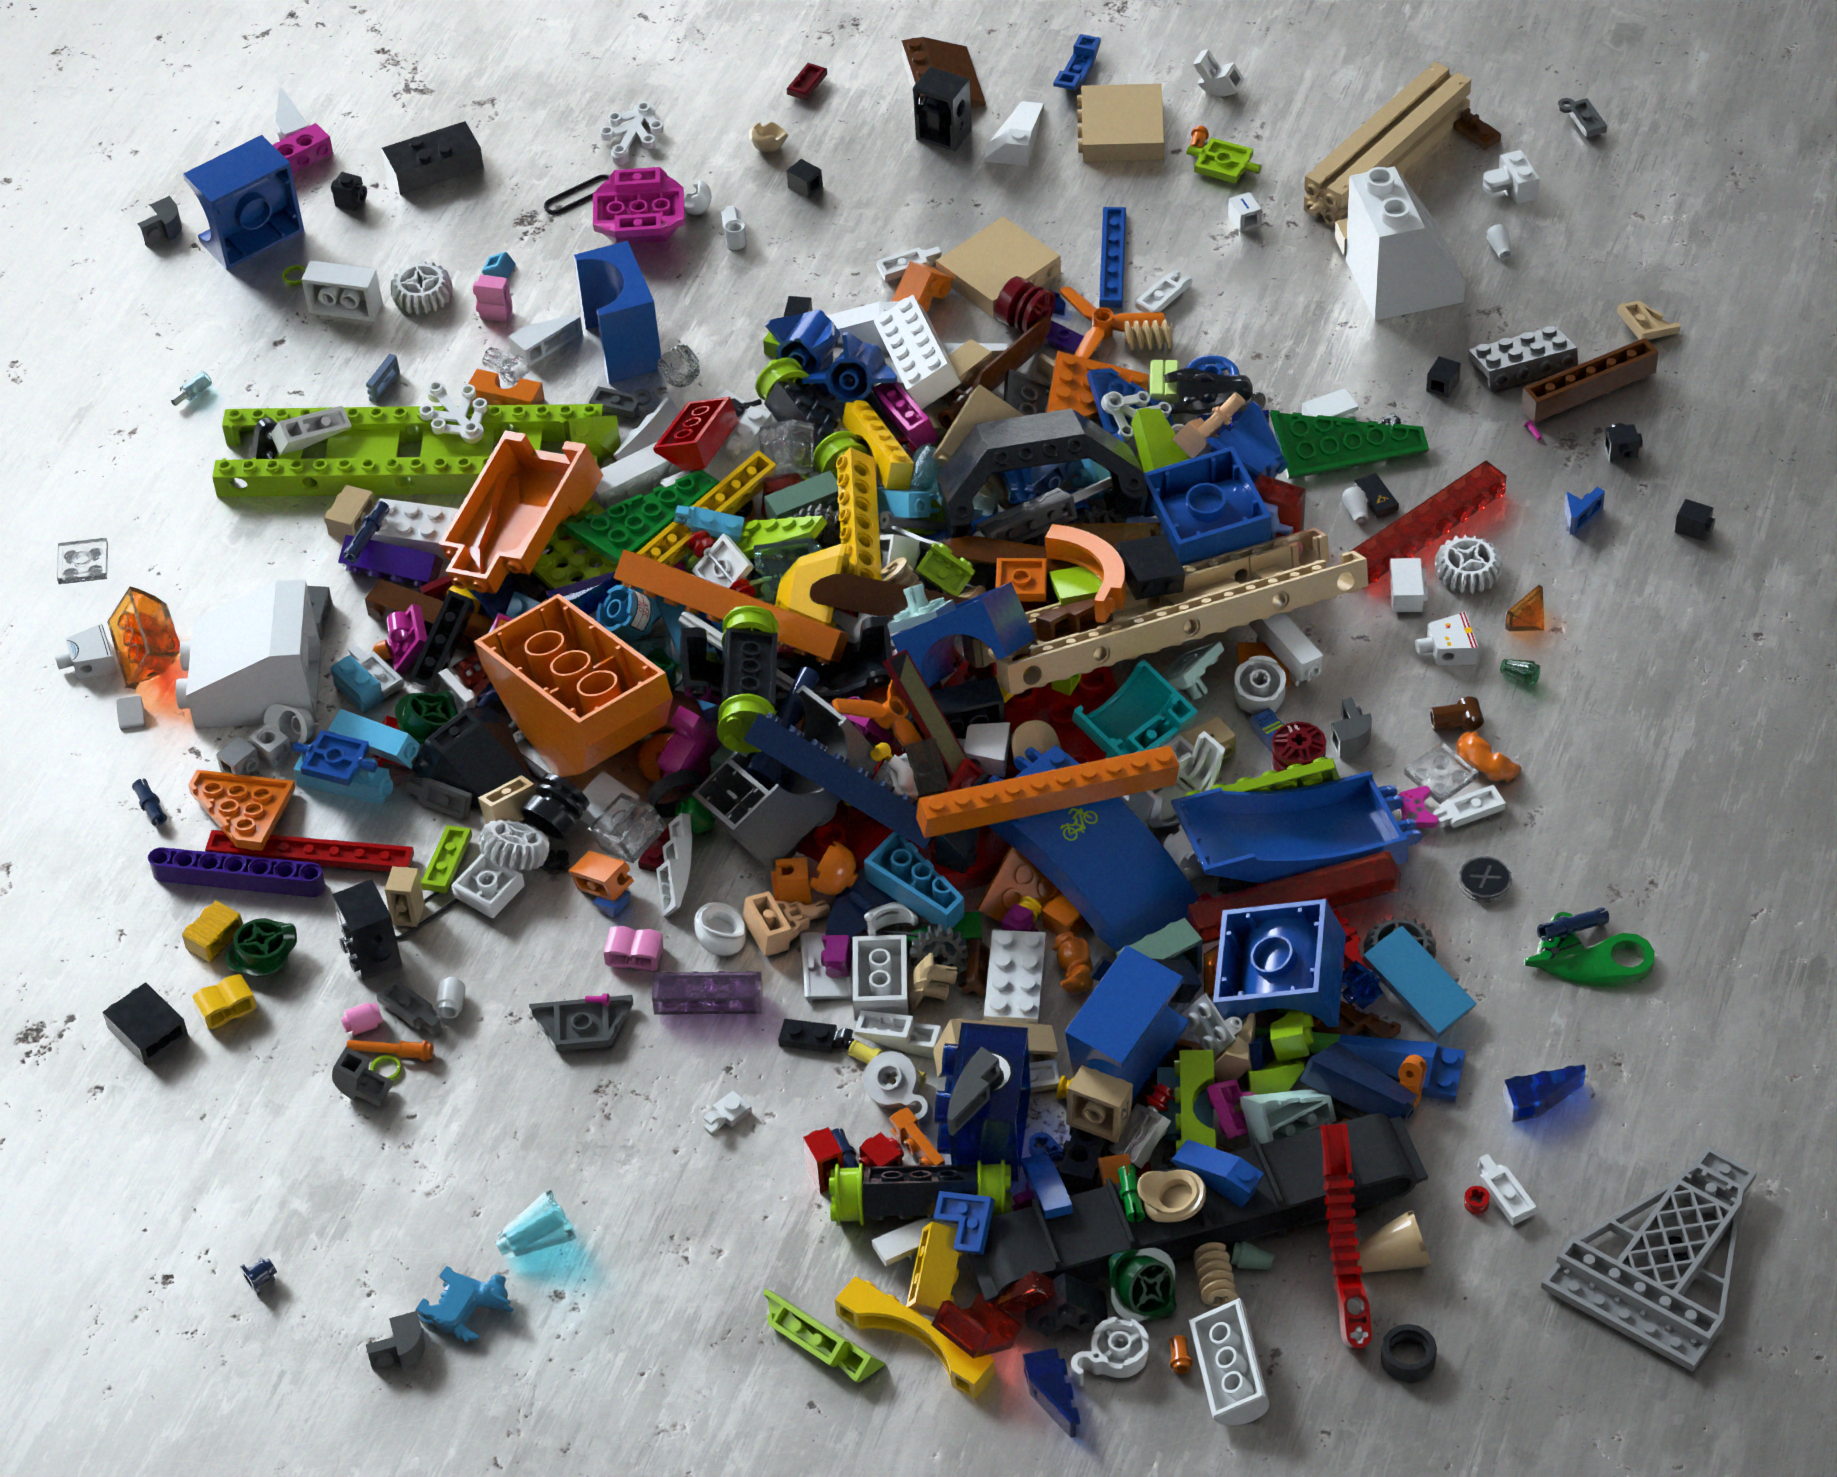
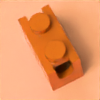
M588 851L569 870L578 890L611 901H615L634 882L632 876L627 874L630 871V867L625 861Z
M807 857L775 860L776 870L771 871L774 900L788 903L798 901L804 905L812 904Z

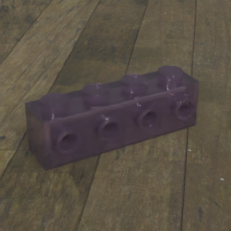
M668 971L654 973L652 988L654 1015L762 1014L763 983L761 972Z

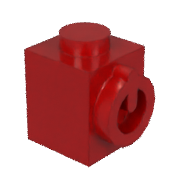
M880 1132L873 1138L866 1139L859 1147V1164L863 1163L864 1171L865 1167L903 1166L902 1158L904 1157V1151L893 1137L886 1138Z

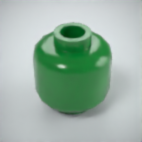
M690 796L684 802L681 801L677 805L676 816H679L681 813L690 814L692 832L702 834L712 828L715 819L695 797Z

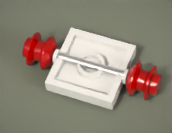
M707 531L695 532L690 537L688 547L694 551L696 557L702 559L693 568V573L698 577L754 598L755 588L745 579L754 566L728 535L722 534L715 542L713 538H710V534Z
M1160 1082L1158 1086L1151 1085L1154 1089L1152 1095H1145L1147 1103L1151 1106L1146 1108L1137 1103L1131 1112V1120L1118 1143L1113 1142L1108 1149L1114 1155L1129 1154L1130 1163L1141 1169L1150 1160L1152 1151L1158 1141L1166 1134L1167 1127L1171 1122L1159 1114L1157 1110L1161 1112L1169 1111L1166 1103L1168 1100H1175L1171 1096L1174 1091Z

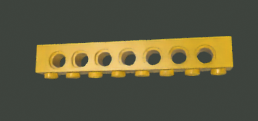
M850 447L844 455L839 456L836 462L841 544H847L845 554L850 555L848 569H843L842 574H853L882 580L875 458Z
M758 450L692 506L734 515L772 482L777 464ZM672 522L640 549L637 554L673 567L691 551L688 547V542L694 532H691V528L686 527V524Z

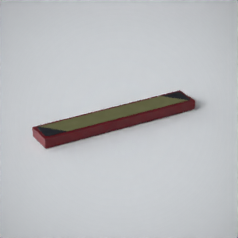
M904 649L882 663L946 776L951 781L962 760L968 757L907 649Z

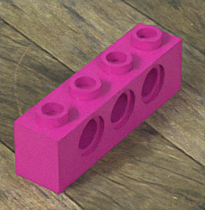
M317 123L273 144L290 162L292 174L333 154L330 136Z
M897 381L895 383H881L872 389L883 411L919 452L931 447L940 440L928 416Z

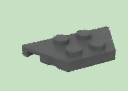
M633 995L610 997L609 1006H603L602 1003L585 1002V999L529 1004L530 1014L556 1051L610 1047L634 1003Z

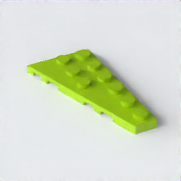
M823 516L743 522L740 540L734 543L748 559L757 557V552L763 550L771 553L786 543L791 547L814 540L826 526L827 522ZM710 536V538H713V539L715 540V542L719 539V538ZM693 554L685 564L686 572L692 574L693 568L702 558H698Z
M1320 757L1313 760L1311 764H1293L1284 771H1267L1261 777L1253 779L1251 777H1243L1234 784L1214 785L1211 787V790L1221 787L1223 791L1236 792L1277 791L1322 784L1340 779L1334 759ZM1194 790L1186 793L1185 795L1189 796L1196 793H1200L1201 791Z

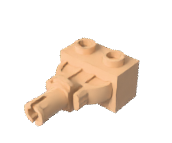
M1234 392L1221 407L1217 406L1212 409L1214 414L1209 419L1204 421L1200 417L1189 421L1173 437V440L1191 459L1212 453L1210 451L1212 446L1206 442L1207 438H1218L1219 436L1216 433L1224 424L1228 426L1232 423L1231 417L1245 403V400L1238 393Z
M770 891L745 898L742 919L766 957L789 950L790 941L795 939L800 931L809 928V921L829 916L830 907L826 904L827 901L825 899L809 905H804L798 901L792 903L775 901Z

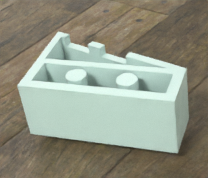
M1306 1089L1240 1097L1251 1146H1253V1139L1255 1138L1258 1139L1260 1144L1311 1131L1321 1125H1325L1326 1119L1329 1118L1331 1122L1336 1121L1331 1096L1315 1090Z

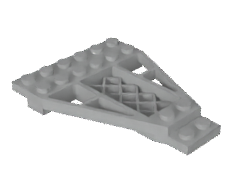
M1706 1146L1694 1164L1681 1171L1675 1180L1578 1237L1571 1236L1558 1253L1556 1263L1542 1280L1541 1288L1694 1372L1722 1331L1742 1197L1756 1179L1757 1171ZM1684 1200L1691 1204L1692 1207L1678 1209L1676 1201ZM1658 1203L1638 1232L1622 1225L1623 1222ZM1708 1213L1716 1217L1717 1220L1704 1222L1701 1214ZM1695 1215L1697 1223L1683 1224L1681 1217ZM1676 1219L1678 1226L1664 1228L1662 1220ZM1716 1229L1709 1239L1707 1230ZM1608 1231L1630 1241L1617 1260L1588 1245V1243ZM1701 1232L1703 1240L1689 1242L1688 1233ZM1681 1235L1683 1243L1669 1244L1667 1237ZM1728 1237L1730 1243L1725 1276L1722 1279L1703 1267L1723 1238ZM1662 1239L1664 1246L1649 1247L1648 1240ZM1702 1249L1695 1258L1692 1250ZM1687 1252L1689 1260L1675 1262L1673 1253ZM1667 1255L1669 1263L1655 1265L1653 1257ZM1647 1258L1649 1266L1635 1268L1633 1260ZM1688 1269L1681 1278L1678 1270ZM1673 1272L1675 1280L1661 1282L1658 1273ZM1646 1275H1653L1654 1280L1647 1277ZM1700 1279L1722 1291L1719 1315L1683 1296L1694 1280Z

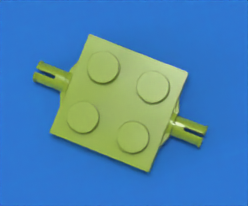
M1211 137L1208 144L1201 149L1189 145L1186 151L1187 155L1199 157L1194 165L1195 173L1235 184L1245 171L1257 174L1261 171V164L1250 162L1253 157L1252 148Z

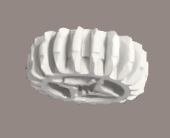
M426 261L422 264L416 262L412 266L407 264L406 269L399 268V273H395L394 278L391 280L390 293L396 306L400 307L401 311L407 310L408 314L416 312L417 315L420 312L427 314L431 310L436 312L437 307L443 308L444 303L449 302V298L452 296L453 285L447 270H444L442 265L436 266L434 262L427 264Z
M1464 535L1461 539L1455 536L1453 541L1447 540L1445 545L1440 546L1435 556V570L1438 580L1443 581L1444 587L1451 586L1452 591L1459 589L1461 593L1470 591L1473 594L1475 590H1478L1482 593L1484 588L1491 589L1493 584H1497V580L1502 573V556L1499 553V548H1494L1493 542L1486 543L1485 537L1479 540L1476 538V535L1473 538H1468Z
M499 819L497 822L490 821V823L485 824L480 833L478 847L480 852L484 854V857L491 859L492 863H498L501 867L506 866L509 869L515 868L519 871L522 869L530 871L531 868L538 869L539 866H543L549 853L550 843L548 838L544 836V833L537 831L536 827H530L527 823L522 824L519 821L513 822L509 819L507 821Z

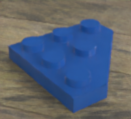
M1112 368L1089 370L1087 378L1103 428L1110 434L1118 433L1119 427L1114 416L1107 413L1101 406L1103 396L1112 391L1120 393L1123 397L1137 394L1139 391H1148L1132 381L1128 383L1119 377V373ZM1150 397V401L1146 407L1158 405L1160 402L1163 401L1159 400L1158 402L1152 397ZM1136 404L1129 405V407L1133 409L1141 408L1138 407ZM1170 413L1166 419L1172 427L1175 424ZM1124 415L1128 425L1131 426L1132 419Z

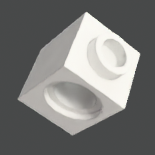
M270 723L256 730L249 737L250 742L258 749V757L273 769L292 755L289 738Z

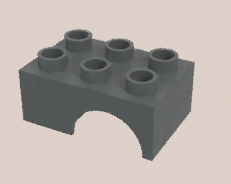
M802 685L796 691L804 708V722L801 731L805 734L802 738L810 743L813 739L827 746L825 752L834 757L837 752L850 760L848 766L857 770L858 766L872 773L871 779L874 775V767L880 762L873 760L870 756V752L874 748L848 718L838 713L835 708L805 685ZM735 751L692 795L729 835L771 870L776 865L775 860L789 859L797 853L800 845L799 841L814 826H822L830 821L836 813L837 804L842 799L786 765L784 766L794 776L792 790L788 792L776 784L769 791L746 772L751 759Z

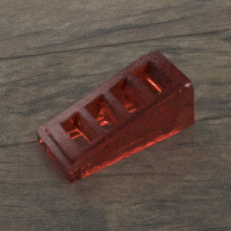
M478 652L469 655L452 666L456 675L460 677L463 685L468 689L472 690L488 678L481 665ZM476 664L480 667L478 671L474 667ZM468 670H469L470 673H471L470 676H467V674H466V672H467Z
M1032 1270L994 1301V1306L1013 1315L1022 1313L1055 1297L1057 1294L1054 1281Z

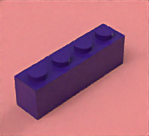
M345 535L338 563L346 567L345 571L349 573L359 574L360 571L368 572L367 576L375 579H382V576L390 577V581L398 584H404L405 581L413 582L412 586L417 588L439 578L444 559L438 555L374 540L369 541L357 562L350 563L344 559L343 552L349 546L354 536Z

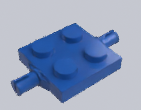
M324 730L320 731L316 740L310 745L295 742L292 748L294 753L306 755L300 767L303 775L350 786L359 770L363 769L375 773L378 766L377 762L364 759L370 749L368 741Z

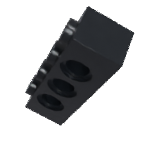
M451 590L448 591L409 677L412 688L424 693L434 694L438 692L441 685L438 673L446 668L448 669L474 612L475 605L471 598Z
M1070 1126L1069 1135L1071 1138L1070 1141L1065 1140L1062 1151L1064 1159L1063 1162L1058 1161L1056 1169L1067 1192L1079 1194L1094 1190L1100 1173L1098 1158L1105 1157L1110 1140Z

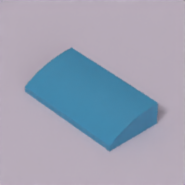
M1403 926L1390 933L1363 955L1362 962L1436 1040L1477 1005Z

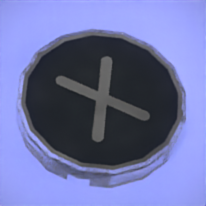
M1479 856L1469 859L1462 865L1459 871V887L1464 895L1474 901H1477V899L1484 900V903L1499 901L1508 894L1512 884V875L1508 866L1501 860L1490 856Z

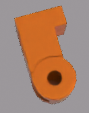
M1409 1055L1398 1070L1399 1084L1417 1095L1413 1104L1416 1109L1421 1099L1427 1064L1421 1056Z

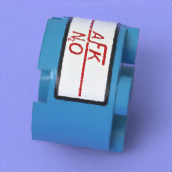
M616 585L606 592L609 596L603 604L599 603L596 621L625 642H634L642 635H648L652 630L651 620L654 602L650 598L624 585Z

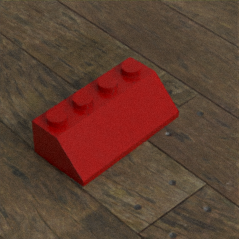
M731 397L687 402L653 447L654 452L683 471L704 470L739 422Z

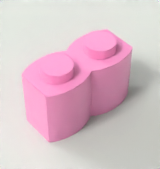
M480 275L478 281H475L473 285V294L476 295L477 299L476 311L479 312L480 318L482 320L508 323L513 312L508 279Z
M626 926L611 927L604 950L605 964L614 968L632 967L641 971H656L663 949V935L653 929L636 931Z

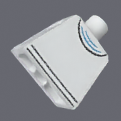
M103 623L67 637L66 643L69 652L55 656L59 670L74 666L76 676L79 679L117 673Z

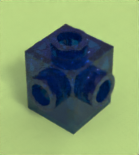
M1357 960L1343 971L1342 988L1344 991L1341 994L1350 1005L1355 1003L1364 1010L1384 992L1378 984L1381 981L1378 975L1372 969H1367Z

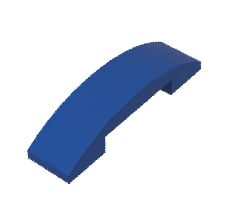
M1080 34L1073 46V55L1064 71H1059L1053 86L1070 90L1079 89L1085 82L1094 64L1101 38Z

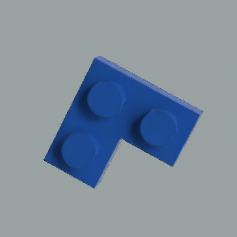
M939 1191L934 1219L937 1222L958 1224L953 1247L955 1251L984 1255L995 1200L988 1196Z

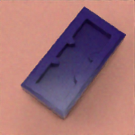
M1051 321V329L1044 343L1064 353L1074 355L1084 336Z

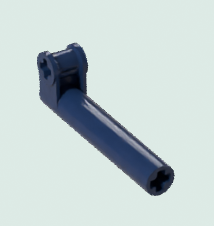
M808 667L801 668L776 714L777 717L782 719L780 725L788 730L791 725L795 727L804 709L796 691L802 685H805L813 692L820 678L815 670ZM763 751L755 752L746 772L769 791L776 784L788 792L791 791L794 786L792 772L781 762Z

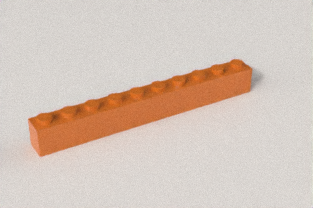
M623 550L613 577L622 581L621 585L635 590L636 587L643 589L642 594L655 599L657 595L664 597L663 602L676 607L678 603L686 605L685 610L693 614L699 615L700 611L707 613L706 618L717 623L724 620L725 616L735 607H762L771 611L778 621V646L786 648L788 644L794 647L793 652L803 656H808V653L817 655L815 660L830 665L831 661L840 663L850 636L849 633L627 550Z
M1171 745L922 797L918 801L916 818L924 838L1173 786L1176 784L1180 765Z

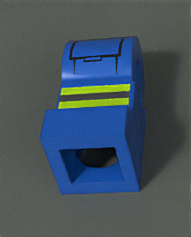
M1267 708L1251 716L1249 722L1255 735L1272 752L1273 735L1284 724L1277 718L1273 710Z

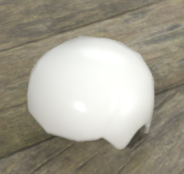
M699 180L698 183L693 184L696 191L687 193L684 199L685 213L691 215L703 214L709 207L712 198L708 184Z

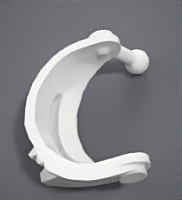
M891 902L872 908L864 915L868 925L869 936H876L875 932L878 929L890 924L911 923L913 926L918 924L917 915H914L911 910L899 902Z

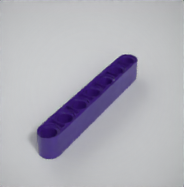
M165 847L155 848L148 854L152 875L155 880L160 882L303 897H318L326 890L322 868L316 863Z

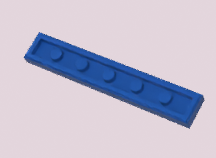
M1103 207L1099 308H1123L1126 207Z

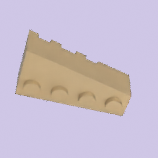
M961 1018L950 1019L933 1049L938 1078L948 1077V1072L960 1071L962 1073L966 1061L975 1055L981 1047L987 1051L1001 1053L1009 1059L1012 1066L1052 1060L1058 1053L1052 1025L1015 1023L1012 1021H976Z

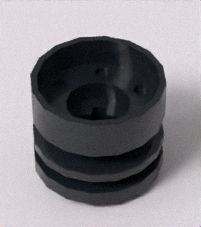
M546 773L541 780L542 783L538 784L535 789L539 796L530 795L520 812L531 825L542 831L545 835L559 841H565L575 826L571 818L580 819L583 815L582 811L587 810L590 802L577 787L557 775Z

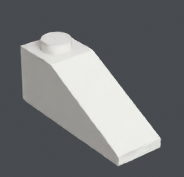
M283 88L278 91L276 111L277 131L275 132V137L278 142L309 126Z
M577 314L524 326L508 336L511 354L524 365L530 367L583 334L581 318Z
M343 405L279 421L271 436L279 454L282 455L304 449L350 429L352 425Z

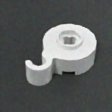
M894 1051L884 1052L874 1057L866 1066L863 1076L864 1088L869 1097L882 1108H909L914 1110L918 1106H922L921 1111L915 1114L918 1123L924 1125L931 1120L933 1115L931 1104L924 1097L918 1095L921 1074L916 1065L902 1053ZM891 1076H896L895 1079L897 1081L895 1084L887 1083Z
M1112 1317L1102 1321L1094 1329L1091 1351H1081L1072 1357L1071 1378L1073 1382L1078 1386H1083V1369H1087L1095 1375L1105 1374L1114 1378H1127L1137 1374L1145 1367L1149 1358L1148 1334L1144 1327L1134 1319H1131L1130 1322L1127 1320H1117V1317Z

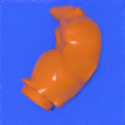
M1477 731L1464 733L1456 743V753L1459 762L1471 771L1484 772L1488 780H1505L1508 783L1522 769L1519 764L1512 762L1500 752L1492 753L1491 745L1485 739L1479 737Z
M1072 932L1060 934L1055 938V945L1052 948L1053 951L1057 952V961L1060 967L1066 972V980L1060 982V986L1072 996L1086 993L1093 986V979L1089 975L1093 969L1089 944L1083 938L1075 937Z

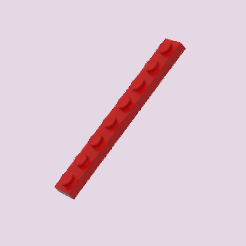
M211 830L205 852L311 862L319 866L391 872L392 866L410 868L414 856L413 847L280 835H270L262 851L237 848L221 830Z

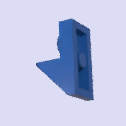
M1596 487L1590 494H1585L1582 500L1566 492L1564 509L1570 534L1575 535L1603 509L1604 490Z

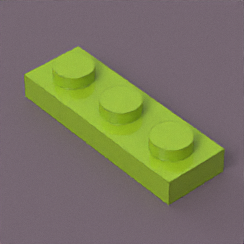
M446 825L422 878V890L441 893L448 892L473 836L471 828Z

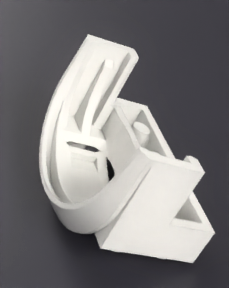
M1205 731L1198 735L1195 747L1180 734L1164 745H1171L1180 765L1175 785L1164 787L1156 794L1153 793L1154 790L1119 797L1146 827L1162 828L1180 823L1171 805V800L1184 797L1190 791L1200 790L1203 792L1211 790V787L1215 784L1225 748ZM1179 777L1183 778L1188 785L1192 786L1193 790H1191L1186 784H1184L1179 779Z

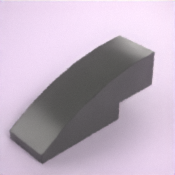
M983 1047L971 1058L954 1087L947 1116L948 1131L952 1136L990 1100L989 1085L1000 1075L999 1058Z

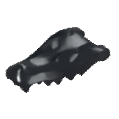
M1184 368L1163 375L1165 383H1178L1181 402L1171 404V414L1203 415L1211 413L1214 407H1221L1234 392L1238 393L1245 402L1249 401L1253 395L1252 383L1246 375H1222L1194 368Z

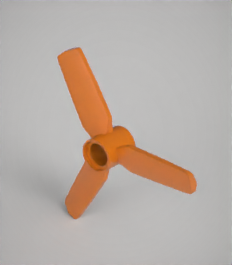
M1063 287L1060 289V294L1083 317L1092 321V329L1085 334L1074 354L1079 357L1089 359L1101 341L1112 335L1113 330L1125 332V321H1129L1131 327H1133L1134 321H1138L1140 327H1142L1144 320H1147L1151 327L1153 320H1157L1159 327H1161L1162 321L1165 320V315L1162 312L1119 313L1113 316V312L1110 309L1094 307L1073 288Z
M892 679L887 691L888 700L883 704L856 699L836 698L833 700V707L838 713L875 719L882 728L888 729L892 727L897 739L923 773L930 772L937 766L938 763L913 724L905 718L908 714V707Z

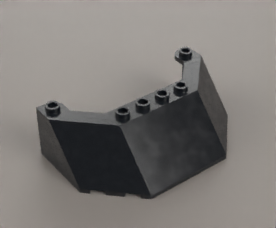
M1071 408L976 423L936 476L947 536L950 539L972 536L971 522L975 514L972 500L991 474L1090 458L1109 471L1117 511L1124 517L1143 516L1148 497L1143 470L1129 445Z
M876 616L864 619L861 623L859 641L846 646V651L843 652L840 663L831 661L830 665L816 661V656L777 659V669L794 680L803 667L815 670L820 678L813 692L829 705L836 698L848 699L853 696L857 697L889 685L891 677L882 663L892 657L890 632L887 625L889 618L888 616ZM700 627L681 628L679 657L685 696L720 706L722 660L718 659L717 654L707 651L706 629ZM777 686L775 711L779 710L788 694Z

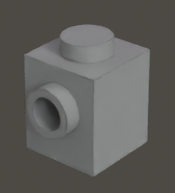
M237 736L216 754L220 771L240 775H248L260 765L257 747L252 742H246Z

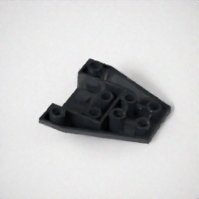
M491 707L464 709L426 739L412 767L413 772L420 778H431L473 794L471 805L481 809L479 797L521 775L535 784L507 722Z

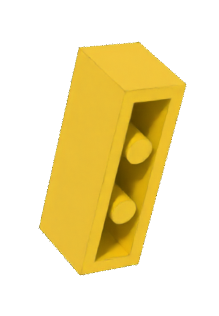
M933 1221L923 1227L906 1307L915 1308L920 1313L935 1318L942 1316L951 1309L954 1299L953 1295H951V1290L958 1279L959 1268L956 1266L958 1258L962 1255L961 1252L953 1249L957 1229Z

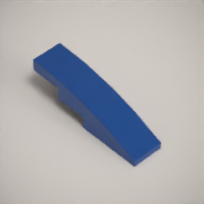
M1043 1153L1020 1158V1164L1033 1199L1036 1198L1040 1203L1045 1219L1073 1213L1072 1203L1067 1190L1049 1155Z

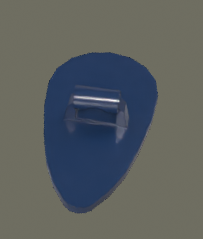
M864 868L856 872L859 875L853 887H846L835 901L827 920L825 935H849L851 939L867 930L868 925L864 915L870 909L891 902H897V900L866 881Z

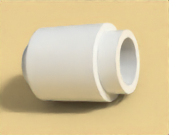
M448 977L440 981L435 1006L437 1013L441 1017L455 1018L462 1011L466 986L460 979Z

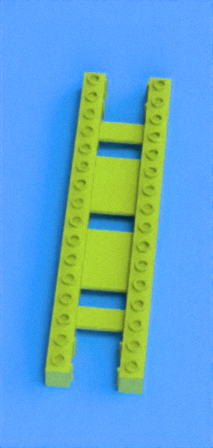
M603 404L488 405V410L484 413L480 423L483 426L484 434L482 439L475 444L466 443L460 435L433 433L431 427L433 419H421L419 411L421 406L344 407L352 427L317 442L327 443L325 458L302 459L304 449L282 455L278 452L277 459H256L255 457L252 459L227 460L223 458L222 460H215L212 479L217 497L337 496L346 485L372 491L373 495L468 494L493 453L494 442H499L505 431L526 434L534 450L541 451L542 442L565 443L566 441H571L569 419L604 416ZM433 406L434 410L448 412L443 406ZM473 406L469 407L466 415L469 421L474 414ZM333 407L225 409L222 429L226 445L233 447L241 446L239 432L254 431L256 424L264 418H272L278 423L282 420ZM445 421L447 425H459L457 422ZM422 442L420 457H397L399 444ZM593 455L595 461L599 466L597 455ZM234 478L244 480L247 486L235 488L230 483H234Z

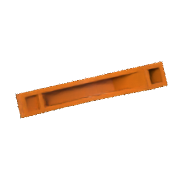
M1052 524L1045 536L1047 559L1077 564L1091 571L1101 580L1102 585L1094 599L1096 622L1106 623L1110 613H1113L1115 609H1123L1126 602L1125 570L1120 555L1109 543L1094 534L1073 527Z

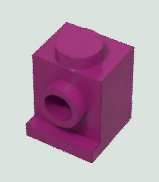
M1016 903L1013 904L1001 921V929L1005 931L1038 932V929L1035 928V923H1033V911Z
M822 935L825 950L821 952V965L826 967L825 974L830 978L850 977L853 948L849 935Z

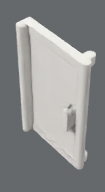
M826 932L800 934L804 992L808 1003L813 1002V999H853L852 969L850 977L830 978L825 974L826 967L821 965V952L825 950L822 935H825Z

